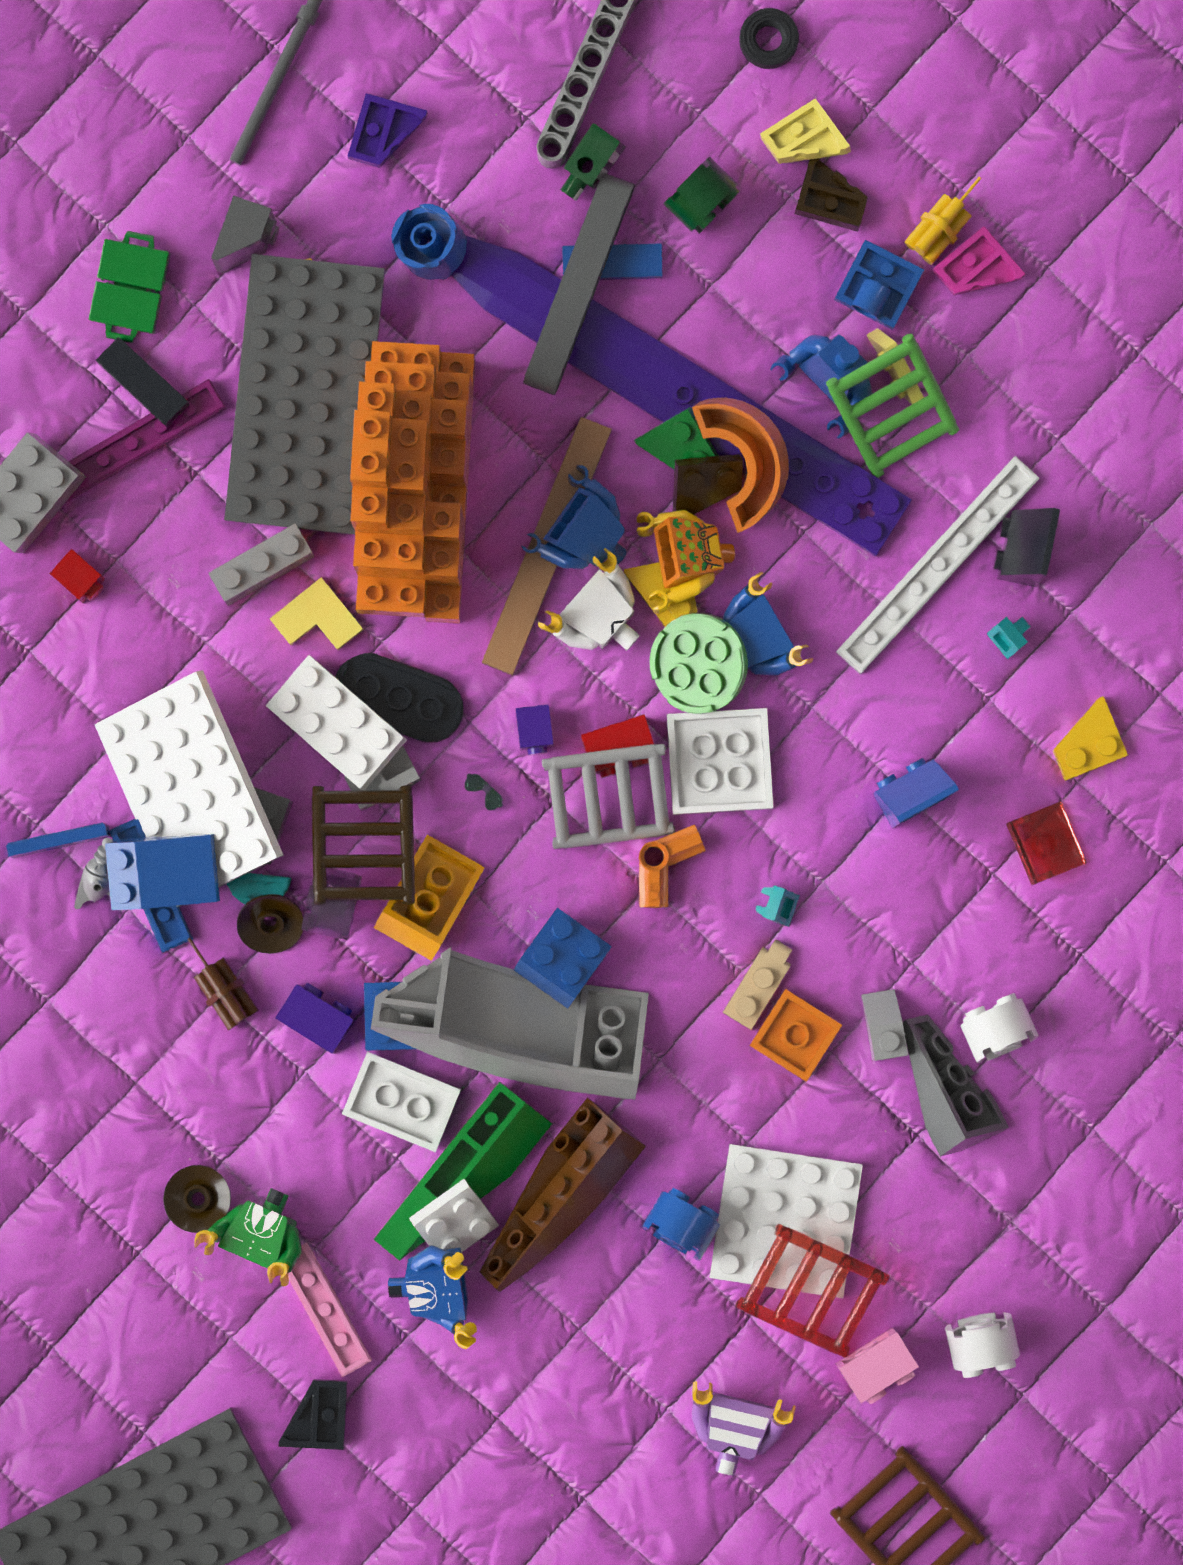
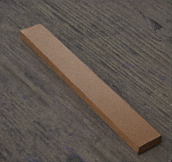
M583 417L580 418L534 531V534L540 538L542 544L546 545L548 543L543 538L578 490L577 487L570 485L568 475L570 474L577 481L583 480L584 475L576 469L577 465H583L588 470V478L592 480L611 434V428ZM533 537L528 546L529 550H533L537 546V540ZM526 552L482 660V664L512 676L557 565L541 558L540 553L530 554Z

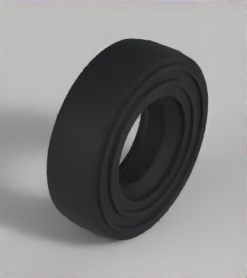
M764 8L752 13L744 21L739 36L740 48L745 58L753 65L763 69H774L785 65L794 56L799 42L798 29L793 19L785 12L774 8ZM768 26L776 28L782 36L781 45L772 51L760 48L756 41L758 31Z

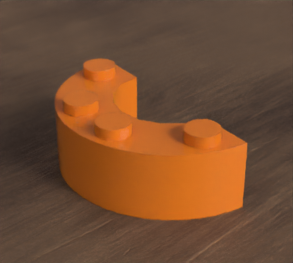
M733 398L706 399L692 407L703 439L717 437L728 440L739 448L746 460L747 477L745 485L739 493L726 502L737 533L761 520L774 508L781 498L788 479V452L784 439L776 425L765 413L755 406Z

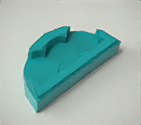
M247 873L227 883V886L236 899L242 904H246L251 899L261 895L277 894L284 896L289 890L292 878Z

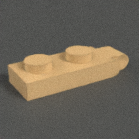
M776 939L769 950L762 947L722 1013L752 1030L791 966L786 960L792 949Z

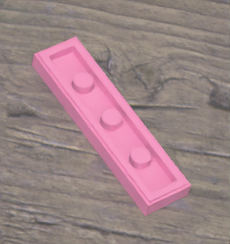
M306 1242L301 1245L302 1254L292 1271L288 1273L289 1281L338 1371L344 1377L371 1362L372 1358L309 1243Z

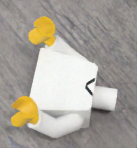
M604 548V551L608 554L605 562L600 563L595 556L593 557V563L600 568L560 614L549 610L545 611L552 618L548 626L540 622L538 626L540 629L553 633L554 636L570 647L593 650L598 646L604 648L613 638L623 648L628 650L640 637L637 632L626 624L634 614L632 607L634 606L635 599L629 579L617 564L616 556L607 548Z

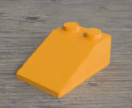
M426 835L414 856L415 903L407 905L403 904V900H389L373 928L432 961L485 867L433 837Z

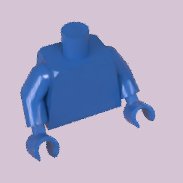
M814 334L789 352L790 356H780L772 364L770 370L776 366H781L785 373L779 380L783 381L795 370V364H800L799 368L835 404L829 393L826 381L833 377L839 380L868 362L859 354L858 349L854 345L849 344L843 336L838 334L829 339L827 336ZM869 378L845 391L851 406L873 394ZM841 415L827 424L828 431L837 424L840 426L841 433L837 436V439L850 433Z
M577 465L576 469L584 475V479L577 481L573 476L568 475V482L573 487H577L578 490L543 538L548 543L546 545L542 544L536 534L529 533L526 535L537 540L536 548L529 550L522 545L521 547L530 554L538 552L541 554V558L565 569H584L589 564L596 566L593 563L594 556L600 563H603L608 558L604 548H607L616 556L617 564H619L625 558L627 550L618 543L625 532V528L619 522L621 514L616 498L597 480H590L588 478L589 473L585 466Z

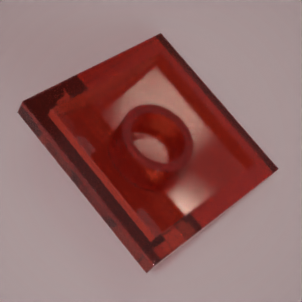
M1061 801L1006 823L1031 885L1087 863Z

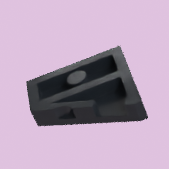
M314 1379L281 1436L278 1447L344 1450L348 1381Z

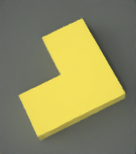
M322 577L270 618L271 622L290 645H293L317 625L334 647L339 650L364 630Z

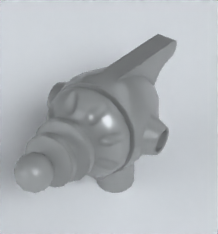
M111 838L103 839L102 845L98 846L94 854V858L86 864L75 900V909H80L82 904L87 901L96 902L105 895L110 896L105 843L113 842Z

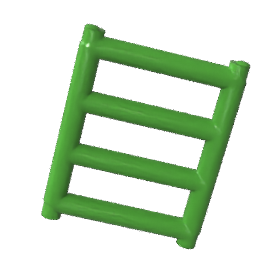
M913 334L905 335L902 338L903 343L839 380L833 377L826 381L829 393L868 469L877 478L884 474L883 469L946 433L954 435L959 431L956 419ZM909 355L915 370L851 406L845 391ZM922 381L928 396L867 431L863 430L858 417ZM935 407L941 419L940 422L877 457L871 445L872 442Z

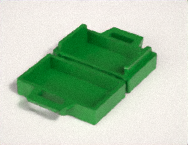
M127 231L122 242L104 239L97 278L101 281H112L114 285L109 282L96 281L88 319L92 322L106 325V338L116 340L119 337L124 342L133 343L138 331L150 334L155 333L162 295L157 293L162 292L164 289L171 254L168 251L155 249L154 236ZM130 238L148 241V247L129 244ZM146 289L155 290L157 293H153L152 291L147 292ZM112 326L131 329V334L129 336L111 332Z

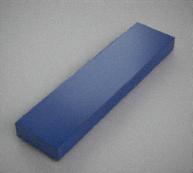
M133 819L109 830L113 841L129 838H146L139 819ZM180 906L143 909L162 953L189 942V937L194 940Z

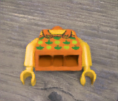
M679 510L659 513L654 518L648 512H641L636 517L637 523H649L646 527L637 528L639 536L649 537L654 532L664 588H670L668 593L655 590L650 594L649 601L658 597L665 601L663 605L653 608L654 613L665 612L668 608V603L672 601L677 604L699 595L714 583L715 576L724 570V563H732L734 561L735 548L733 544L720 543L717 527L713 524L704 523L703 520L689 511Z

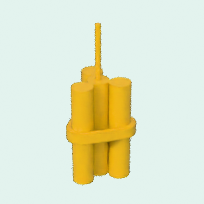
M981 177L976 179L960 200L956 197L951 199L948 195L943 194L928 213L924 212L920 217L922 221L904 241L905 245L911 250H915L928 264L932 265L949 244L956 242L958 239L956 235L972 217L969 212L963 209L964 203L962 201L981 180Z

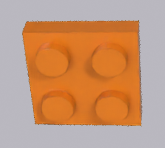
M785 989L749 1046L807 1082L842 1027V1024Z

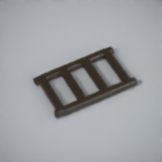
M404 785L400 787V790L324 791L323 786H313L312 846L314 904L317 906L325 905L326 901L403 900V904L413 905L415 903L412 786ZM325 804H399L400 822L326 823ZM326 836H400L401 854L326 855ZM326 868H401L402 886L327 887Z

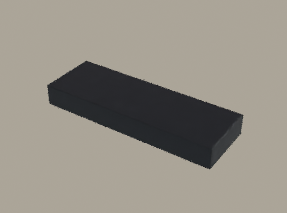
M119 337L95 360L99 366L166 428L190 405L179 392Z

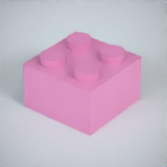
M893 1328L835 1363L860 1403L867 1400L869 1404L885 1396L887 1393L884 1389L894 1382L900 1386L915 1377L913 1370L919 1367L899 1334Z

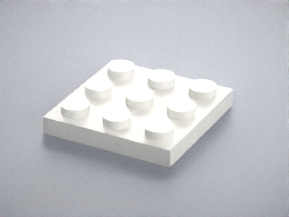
M767 708L712 711L703 714H667L673 815L773 809Z

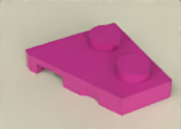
M985 226L979 229L932 270L954 296L1021 280L1025 276L1023 270Z

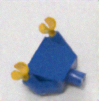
M759 572L751 577L748 585L732 598L722 619L729 623L741 637L747 652L748 670L755 675L777 676L797 666L810 664L813 662V658L805 660L801 658L802 649L809 647L808 645L793 646L763 594L772 588V582L765 587H761L758 583V578L764 573Z

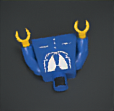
M434 1245L429 1246L408 1259L405 1277L388 1279L389 1297H408L410 1312L413 1316L423 1317L443 1326L454 1334V1340L459 1347L467 1349L476 1342V1338L472 1335L477 1332V1327L472 1322L464 1325L463 1321L466 1320L469 1301L465 1280V1272L468 1270V1267L463 1266L464 1256L461 1253V1248L443 1250Z

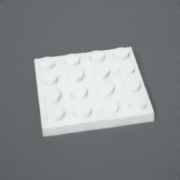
M729 1144L718 1217L720 1227L715 1236L709 1278L843 1298L863 1164Z

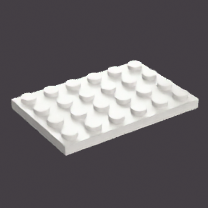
M203 670L196 671L95 724L135 819H139L146 838L214 834L219 887L283 856Z

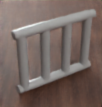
M650 744L542 759L544 771H548L556 830V837H553L552 842L553 848L566 849L660 837L675 833L673 822H669L661 757L665 756V744ZM648 758L656 824L636 826L628 761ZM615 763L623 828L603 830L595 765ZM581 767L589 832L570 835L561 770Z

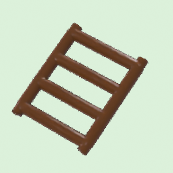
M904 1446L899 1447L895 1453L896 1458L842 1508L837 1506L830 1511V1515L836 1520L837 1524L874 1565H901L951 1518L962 1529L964 1534L931 1565H951L974 1543L978 1545L986 1539L974 1522ZM906 1468L919 1483L864 1533L851 1517ZM929 1493L942 1508L886 1558L874 1542Z

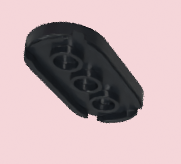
M364 653L354 656L343 663L335 676L401 735L426 743L440 742L455 733L462 722L464 706L460 693L451 682L434 674L377 654Z

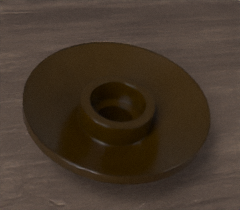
M266 894L251 899L242 907L237 917V932L240 939L246 946L260 953H279L289 949L300 939L304 929V918L298 905L289 898L277 894ZM269 916L275 917L273 920H266V919H265L266 917H269Z
M192 1165L182 1168L170 1178L164 1190L163 1203L166 1214L173 1224L184 1231L198 1233L202 1230H208L216 1221L227 1215L231 1204V1193L226 1180L219 1172L207 1166ZM197 1192L202 1193L205 1197L204 1203L199 1206L193 1202V1196Z

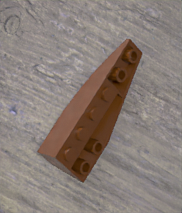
M587 1097L545 1150L479 1272L496 1290L501 1292L531 1270L586 1220L605 1199L646 1145Z

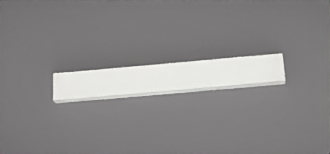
M1014 456L841 645L836 653L861 674L1039 480V477Z

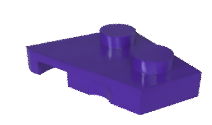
M366 93L348 152V159L380 168L426 119L427 110Z

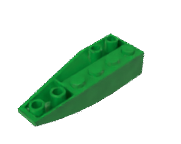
M499 1082L373 1240L400 1261L425 1242L424 1238L409 1218L463 1179L466 1180L479 1199L483 1198L514 1173L552 1123L503 1083Z

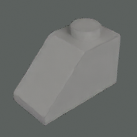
M895 989L862 994L872 1061L908 1056L904 1027Z

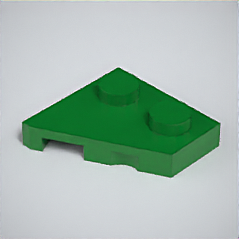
M690 407L634 440L636 445L672 469L675 467V460L719 456L709 438L703 439L695 415Z

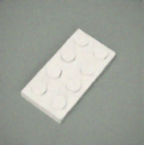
M310 655L306 657L266 705L361 790H365L407 741L405 737Z

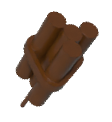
M189 937L188 941L205 965V968L201 970L202 972L193 978L208 999L206 1001L208 1007L212 1006L229 1031L259 1010L244 989L243 985L245 983L243 979L237 978L225 958L223 957L214 964L208 965Z

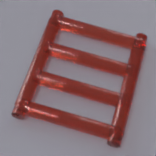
M777 1224L774 1232L776 1238L745 1297L740 1296L735 1303V1307L831 1353L846 1358L850 1350L848 1344L880 1284L885 1285L890 1275L790 1227ZM790 1242L807 1250L776 1310L773 1311L758 1304L757 1301ZM820 1256L837 1264V1267L806 1325H803L787 1316ZM849 1271H852L868 1280L836 1339H833L818 1332V1329Z

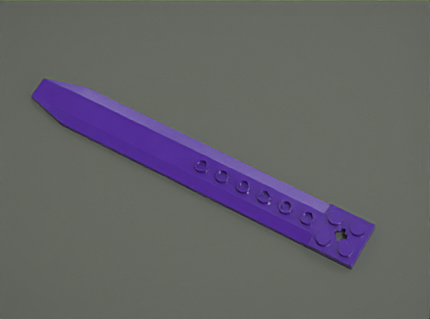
M466 236L467 244L464 259L451 276L483 310L537 343L561 279L518 252ZM592 299L568 361L570 365L662 423L689 407L692 409L700 401L711 398H733L755 406L773 421L780 431L787 448L789 472L781 498L871 555L877 556L912 499L858 465L848 461ZM717 437L709 438L719 456L740 454L743 460L742 473L747 476L746 460L739 448L728 440ZM869 502L873 505L871 510L875 512V515L873 517L866 516L865 519L859 517L860 510L856 507L859 503L865 505Z

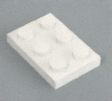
M367 1052L342 1115L436 1152L461 1089Z

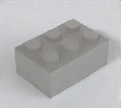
M27 432L0 465V541L14 553H24L86 478L83 473L34 433Z

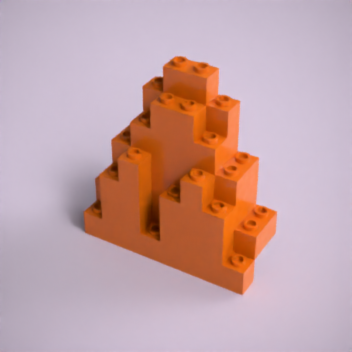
M372 341L371 361H366L364 382L359 381L357 410H354L350 481L352 483L350 521L355 530L353 567L358 575L356 611L358 614L423 617L426 619V622L460 624L475 377L474 354L441 352L440 345Z

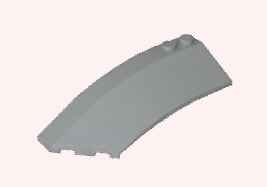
M450 947L441 953L440 958L427 966L424 964L404 977L403 982L389 991L387 989L375 997L371 1030L436 1058L502 1078L571 1092L635 1100L639 1083L649 993L585 985L567 1009L515 972L514 969L482 961L453 951Z

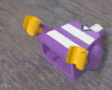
M693 1382L692 1420L698 1438L706 1443L707 1449L719 1452L716 1472L735 1476L739 1457L754 1460L755 1455L765 1454L780 1439L786 1425L793 1420L796 1406L793 1405L790 1411H783L781 1409L783 1400L781 1399L777 1401L774 1410L773 1406L713 1392V1384L710 1382L709 1388L706 1391H700L697 1389V1382Z

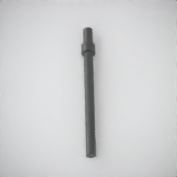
M308 0L306 5H301L296 16L298 21L229 159L231 162L241 166L309 27L314 26L319 16L317 11L323 0Z

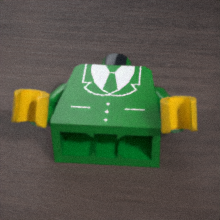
M271 1188L263 1206L249 1200L244 1204H239L229 1211L226 1216L216 1221L208 1230L199 1231L195 1235L194 1247L197 1248L200 1243L206 1242L208 1244L204 1248V1254L211 1255L214 1252L215 1242H219V1248L267 1268L269 1283H272L276 1276H281V1286H287L289 1284L288 1273L292 1271L302 1254L300 1233L296 1227V1220L282 1215L289 1195Z

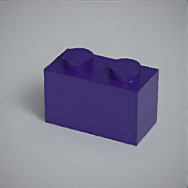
M308 982L304 987L296 984L275 1019L331 1054H335L355 1022V1019L349 1016L352 1010L337 1000L334 1001L333 1005L321 999L324 992Z

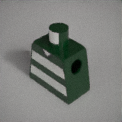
M593 123L564 166V169L571 174L560 190L575 201H577L587 185L595 190L602 174L609 172L626 146ZM587 161H593V169L589 173H583V164Z

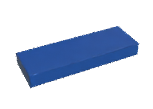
M662 243L613 245L600 280L662 278ZM562 246L563 275L574 246Z
M102 822L7 843L6 848L8 857L16 858L111 837L109 826Z

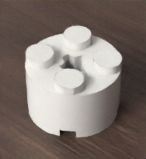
M1015 993L997 1000V1004L992 1009L986 1011L985 1007L981 1006L965 1014L966 1017L963 1019L964 1023L961 1024V1029L977 1063H981L985 1056L989 1061L1022 1047L1021 1041L1028 1037L1030 1042L1039 1037L1023 1000L1017 999Z
M1003 1312L1004 1319H996L995 1313L979 1314L958 1320L959 1327L953 1330L951 1324L945 1327L953 1368L962 1371L964 1378L979 1376L983 1374L982 1369L996 1367V1370L1002 1371L1016 1367L1015 1359L1020 1356L1010 1313Z

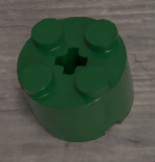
M709 156L663 205L691 232L695 229L700 234L717 216L713 210L717 206L723 210L740 191L736 188L738 184Z

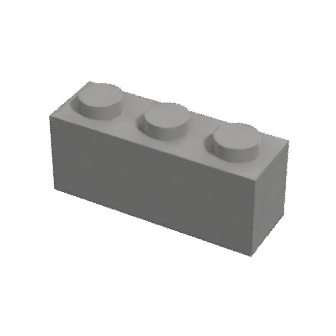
M295 523L208 574L227 606H230L315 556Z

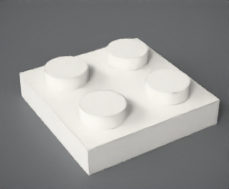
M465 1179L409 1218L429 1246L434 1245L443 1250L461 1248V1253L499 1226Z

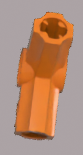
M695 824L658 840L648 842L641 848L639 853L640 908H667L668 867L706 851ZM657 848L663 853L664 858L660 865L650 866L646 863L644 854L648 849Z

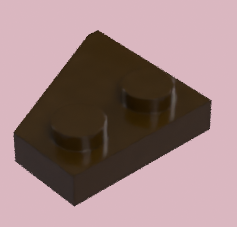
M821 158L810 159L795 214L858 232L868 197L857 187L851 186L847 179L837 170L835 172L832 171L821 161Z
M740 454L675 460L673 511L686 510L694 515L740 491L742 488L743 460Z

